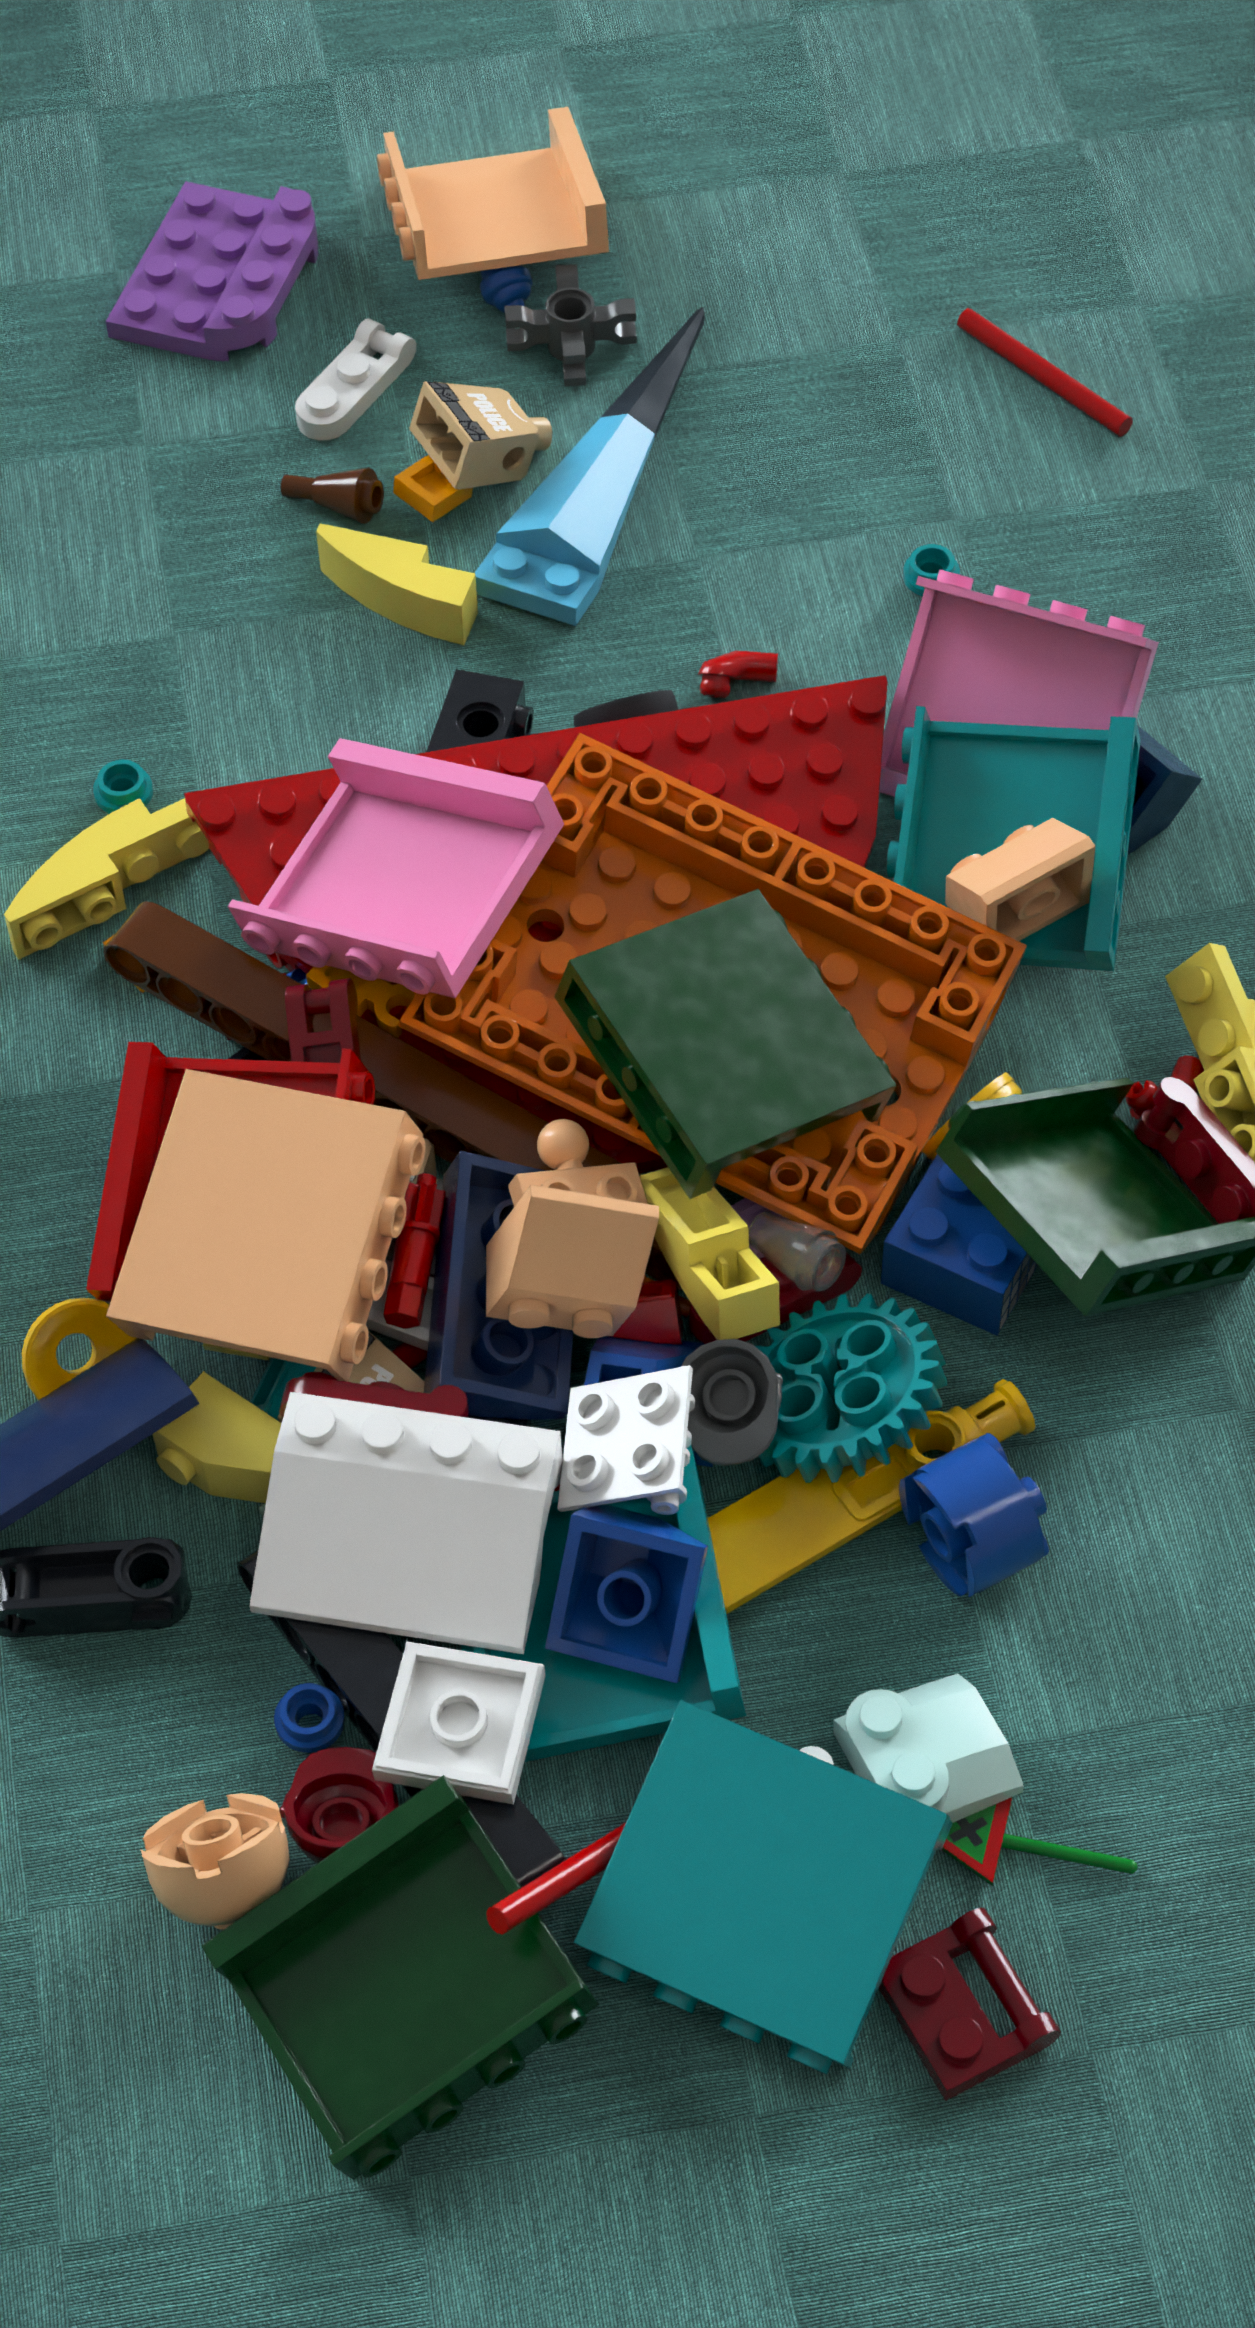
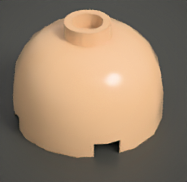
M243 1793L226 1795L230 1808H221L209 1812L206 1811L204 1800L197 1801L164 1816L146 1831L143 1837L146 1851L141 1850L148 1879L158 1901L170 1913L186 1922L214 1926L217 1929L224 1930L280 1891L290 1862L288 1840L277 1803L261 1795Z

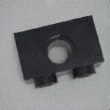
M456 669L426 752L530 735L534 710L533 707L526 706L524 681Z

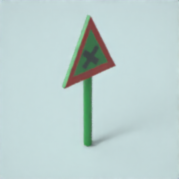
M1013 1797L953 1822L942 1848V1851L991 1886H993L1001 1848L1128 1874L1135 1873L1138 1868L1137 1863L1132 1859L1005 1834Z

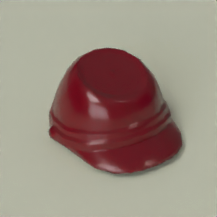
M354 1747L328 1748L310 1754L298 1766L292 1786L285 1795L279 1811L281 1817L285 1819L290 1836L313 1862L318 1864L399 1807L394 1784L374 1779L372 1767L376 1756L375 1752Z

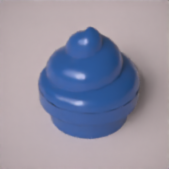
M523 265L481 271L482 282L479 288L486 303L496 307L503 313H505V306L525 305L524 301L530 296L533 284L529 269L523 267Z

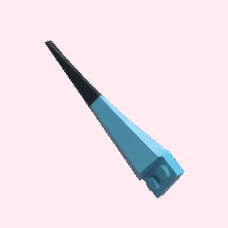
M703 307L698 309L496 533L495 545L475 571L477 595L573 626L578 624L600 590L649 452L680 376L703 327L705 316Z

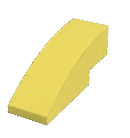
M319 524L316 535L320 569L341 590L365 607L399 625L430 637L465 645L478 614L475 573L429 564L427 545Z
M668 1167L640 1175L648 1204L659 1206V1221L654 1237L682 1290L717 1340L738 1339L779 1326V1282L749 1248L748 1225L713 1186L711 1191L689 1199Z

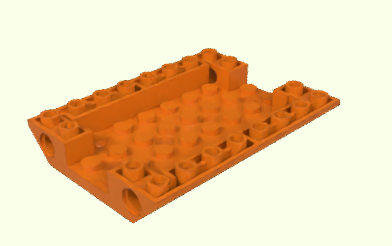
M579 733L547 784V788L564 822V826L457 997L452 998L432 992L427 994L417 993L400 1019L399 1027L660 1155L554 996L569 960L759 889L772 909L781 914L789 933L805 956L817 965L822 980L836 1000L851 1013L856 1028L872 1051L887 1064L891 1078L897 1085L894 1091L898 1096V1100L891 1105L885 1106L877 1121H868L862 1111H858L722 1168L715 1183L861 1254L884 1225L921 1157L922 1149L930 1140L984 1041L1027 945ZM548 921L556 924L561 929L562 934L554 941L542 942L534 939L529 934L528 929L537 922Z

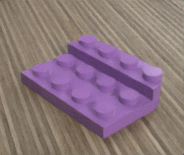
M185 181L106 320L108 337L214 361H229L228 351L246 348L259 341L263 346H269L277 336L276 317L305 262L316 263L318 258L316 221L311 196L306 191L292 190L281 186L275 198L270 200Z

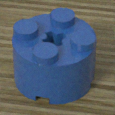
M990 1433L965 1443L900 1480L899 1496L907 1523L911 1525L920 1520L928 1538V1541L919 1545L923 1556L944 1585L960 1597L967 1593L969 1597L981 1593L1049 1554L1048 1544L1038 1519L1039 1516L1047 1512L1044 1497L1039 1487L1030 1477L1025 1476L1021 1479L1017 1477L1008 1464L1001 1444Z

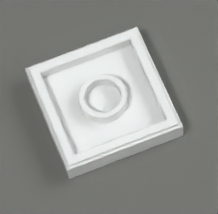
M406 1642L372 1767L374 1779L424 1789L444 1775L463 1796L514 1804L546 1676L544 1664Z

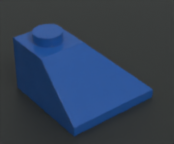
M605 1504L588 1508L583 1507L574 1512L570 1518L545 1649L676 1684L681 1681L708 1546L658 1517Z

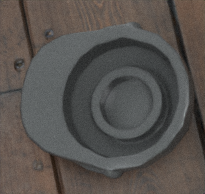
M723 1339L701 1345L685 1358L681 1366L690 1365L693 1368L691 1394L695 1398V1407L689 1412L687 1429L692 1434L691 1445L693 1451L702 1460L715 1465L727 1466L751 1461L760 1456L770 1446L777 1431L778 1412L782 1401L783 1378L781 1374L776 1373L769 1358L751 1343L737 1339Z

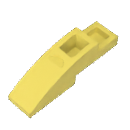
M139 798L86 828L53 854L21 888L4 913L12 949L18 960L38 950L48 949L59 940L93 924L107 921L114 914L127 909L123 889L135 883L147 881L156 873L188 858L200 856L210 849L209 842L196 821L192 822L187 814L185 798L150 814Z
M1208 943L1165 977L1204 1068V1072L1193 1079L1200 1097L1255 1162V1000L1247 998L1226 947Z

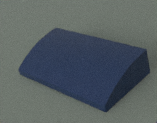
M460 1150L443 1177L442 1190L446 1191L439 1228L440 1239L437 1243L424 1393L430 1394L435 1388L442 1385L459 1387L465 1392L467 1397L469 1416L517 1420L563 1419L568 1414L573 1330L549 1326L530 1329L520 1328L512 1325L509 1320L486 1317V1245L514 1208L508 1185L516 1174L545 1170Z
M141 1338L133 1340L0 1424V1531L199 1405L195 1395L181 1377L146 1341Z

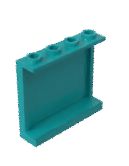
M916 706L914 727H905L902 738V761L909 764L906 784H898L895 792L894 815L896 820L901 821L899 841H891L888 847V877L894 878L895 883L947 907L945 904L946 875L950 874L958 862L973 854L983 856L1000 847L1010 834L1023 826L1033 825L1036 827L1054 818L1089 836L1096 846L1090 900L1088 904L1020 940L1019 942L1026 944L1027 947L1019 965L1114 971L1141 742L1136 718L1111 716L1109 730L930 721L926 707Z
M692 1445L687 1448L690 1452V1462L684 1467L683 1486L687 1489V1498L683 1503L679 1504L677 1513L662 1515L652 1511L651 1501L646 1497L607 1504L658 1517L708 1546L681 1681L676 1684L545 1649L571 1514L580 1510L560 1512L557 1509L559 1490L553 1492L543 1537L540 1582L524 1654L461 1645L462 1651L544 1664L546 1676L524 1762L666 1733L680 1699L727 1720L746 1716L703 1491Z
M680 1699L574 1943L592 1953L586 1966L626 1984L632 1971L657 1982L652 1996L693 2014L698 2001L724 2012L719 2024L720 2027L760 2044L765 2031L791 2042L787 2057L826 2075L832 2062L850 2069L854 2058L850 2056L884 1973L936 1849L942 1850L953 1823L949 1815Z

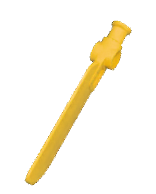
M1001 1379L994 1384L993 1393L965 1409L960 1406H954L945 1412L926 1411L925 1413L931 1427L928 1430L910 1428L907 1432L913 1447L906 1449L893 1444L888 1448L891 1463L888 1465L879 1462L875 1457L867 1459L864 1476L859 1477L852 1465L843 1467L838 1482L832 1483L826 1470L820 1469L811 1483H805L797 1468L787 1478L780 1475L709 1517L708 1522L726 1614L903 1510L899 1496L900 1480L937 1459L923 1456L924 1452L942 1450L949 1453L986 1433L992 1434L1001 1443L1016 1433L1027 1435L1034 1431L1036 1427L1035 1419L1028 1403L1018 1388L1012 1382Z

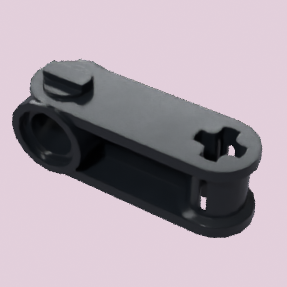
M146 1537L134 1540L19 1547L0 1550V1636L33 1637L138 1629L159 1630L178 1623L190 1609L192 1593L184 1568V1550L172 1539ZM151 1579H166L155 1588H141L144 1583Z

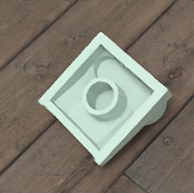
M959 1674L929 1682L900 1693L884 1689L865 1692L853 1700L846 1715L833 1720V1734L856 1775L949 1815L952 1823L1023 1792L1024 1785L1007 1740L975 1686Z

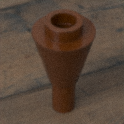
M370 467L319 475L316 478L286 474L283 476L280 486L283 497L313 500L314 503L362 524L368 523L372 516L380 511L384 500L383 484L378 480L375 471Z

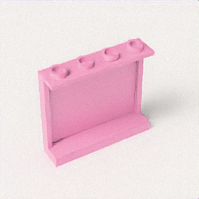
M940 569L936 581L918 576L916 585L925 589L884 730L879 792L895 797L897 785L906 784L909 764L902 761V738L905 727H914L916 706L926 707L930 721L1109 730L1111 716L1137 718L1159 642L1142 637L1145 625L1110 616L1107 627L1086 622L1085 618L1088 610L1053 600L1050 611H1045L1028 606L1031 594L996 585L993 596L971 590L974 582L973 578Z
M339 738L329 753L328 758L341 782L259 906L232 899L227 907L242 930L241 936L243 940L260 953L271 955L277 952L299 958L313 967L321 968L327 965L350 971L364 980L374 981L378 978L401 984L418 994L432 992L456 998L564 826V822L546 784L543 782Z

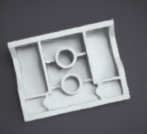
M290 1392L273 1455L249 1605L251 1612L524 1654L540 1582L543 1537L553 1492L560 1485L563 1458L560 1431Z

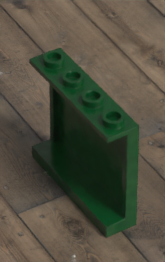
M759 889L569 960L554 996L689 1199L711 1191L722 1168L858 1111H862L868 1121H877L897 1086L891 1078L887 1064L872 1051L856 1028L851 1013L836 1000L822 980L817 965L805 956L789 933L781 914L772 909Z
M1128 1077L1101 1082L1093 1081L1088 1084L1064 1088L1056 1087L1045 1091L1020 1095L1013 1094L1007 1097L983 1101H970L964 1104L950 1118L948 1123L949 1131L935 1152L1085 1317L1245 1280L1255 1266V1217L1219 1224L1209 1211L1115 1114V1111L1134 1084Z
M444 1775L201 1945L214 1969L230 1981L333 2152L328 2156L332 2165L353 2180L360 2175L372 2177L389 2168L401 2156L402 2151L400 2147L423 2130L426 2133H432L449 2125L463 2112L464 2106L462 2102L485 2086L493 2089L512 2080L524 2069L526 2065L525 2057L548 2041L554 2045L575 2035L586 2024L588 2020L586 2014L599 2005L539 1913L505 1934H498L490 1927L486 1917L488 1908L522 1887L461 1794Z

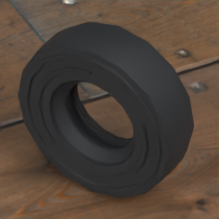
M672 690L647 692L583 710L573 716L574 726L580 727L678 710V706Z

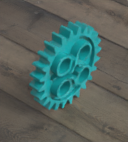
M867 1293L857 1307H851L846 1294H843L837 1300L835 1309L826 1311L824 1305L818 1300L813 1304V1316L804 1319L794 1311L791 1312L789 1320L792 1327L786 1332L774 1327L767 1329L773 1343L769 1347H755L769 1358L776 1373L781 1374L783 1383L777 1431L770 1446L758 1456L764 1467L775 1463L781 1476L787 1478L798 1468L805 1483H811L820 1469L826 1470L832 1483L838 1482L843 1467L852 1465L854 1471L861 1477L865 1475L867 1459L875 1457L884 1465L891 1463L888 1448L893 1444L911 1449L913 1444L907 1433L910 1428L928 1430L931 1427L924 1410L941 1408L943 1405L937 1389L948 1384L942 1369L946 1361L928 1322L921 1323L915 1309L912 1307L901 1312L894 1298L888 1299L878 1308L872 1294Z

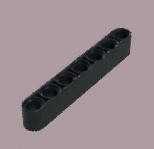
M258 1549L237 1563L239 1574L250 1594L252 1593ZM267 1615L322 1686L330 1689L337 1695L343 1705L345 1715L375 1753H377L403 1657L402 1652L386 1633ZM401 1785L410 1797L423 1790V1788ZM461 1795L521 1887L566 1860L556 1843L517 1795L514 1804Z

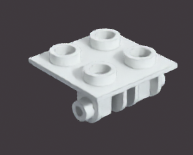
M690 1365L570 1388L557 1508L560 1512L645 1497L651 1501L652 1511L658 1514L671 1515L678 1512L679 1504L683 1503L687 1498V1489L683 1486L684 1467L690 1462V1452L687 1448L691 1445L692 1434L687 1429L689 1412L695 1407V1398L691 1394L693 1368Z

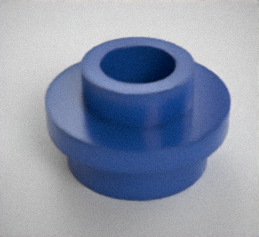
M304 1683L291 1688L280 1699L275 1709L274 1723L279 1738L286 1746L299 1752L312 1753L329 1747L339 1738L344 1728L345 1715L343 1705L334 1692L318 1684ZM308 1714H315L322 1718L321 1723L314 1727L303 1728L298 1725L299 1720Z

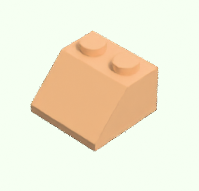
M1054 818L1036 827L1033 825L1023 826L1010 834L1000 847L983 856L973 854L958 862L950 874L946 875L945 904L948 908L1020 941L1089 903L1096 846L1089 836Z
M530 1185L486 1245V1317L509 1320L512 1325L520 1328L530 1329L549 1326L573 1330L576 1335L584 1338L613 1336L637 1306L659 1221V1206Z

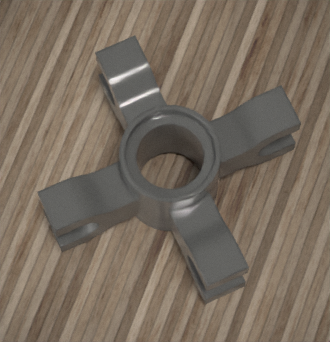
M577 264L555 265L557 288L548 297L546 309L533 310L521 305L505 306L507 352L526 350L536 344H547L550 354L556 359L563 361L564 386L586 385L585 359L594 352L596 341L609 340L622 345L636 344L635 299H619L605 306H595L592 296L588 292L579 289Z

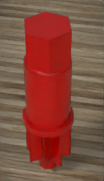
M427 1173L419 1174L416 1184L409 1182L404 1197L407 1207L406 1220L402 1232L396 1238L383 1313L386 1324L403 1329L419 1327L421 1325L434 1249L440 1239L439 1228L446 1191L437 1189V1178Z

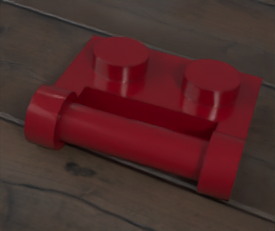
M982 1907L965 1913L955 1920L950 1927L893 1955L879 1985L880 1992L945 2101L1044 2050L1061 2035V2031L1049 2012L1041 2013L993 1936L997 1927L986 1909ZM967 1951L971 1953L1016 2027L1013 2032L1001 2038L997 2035L952 1960Z

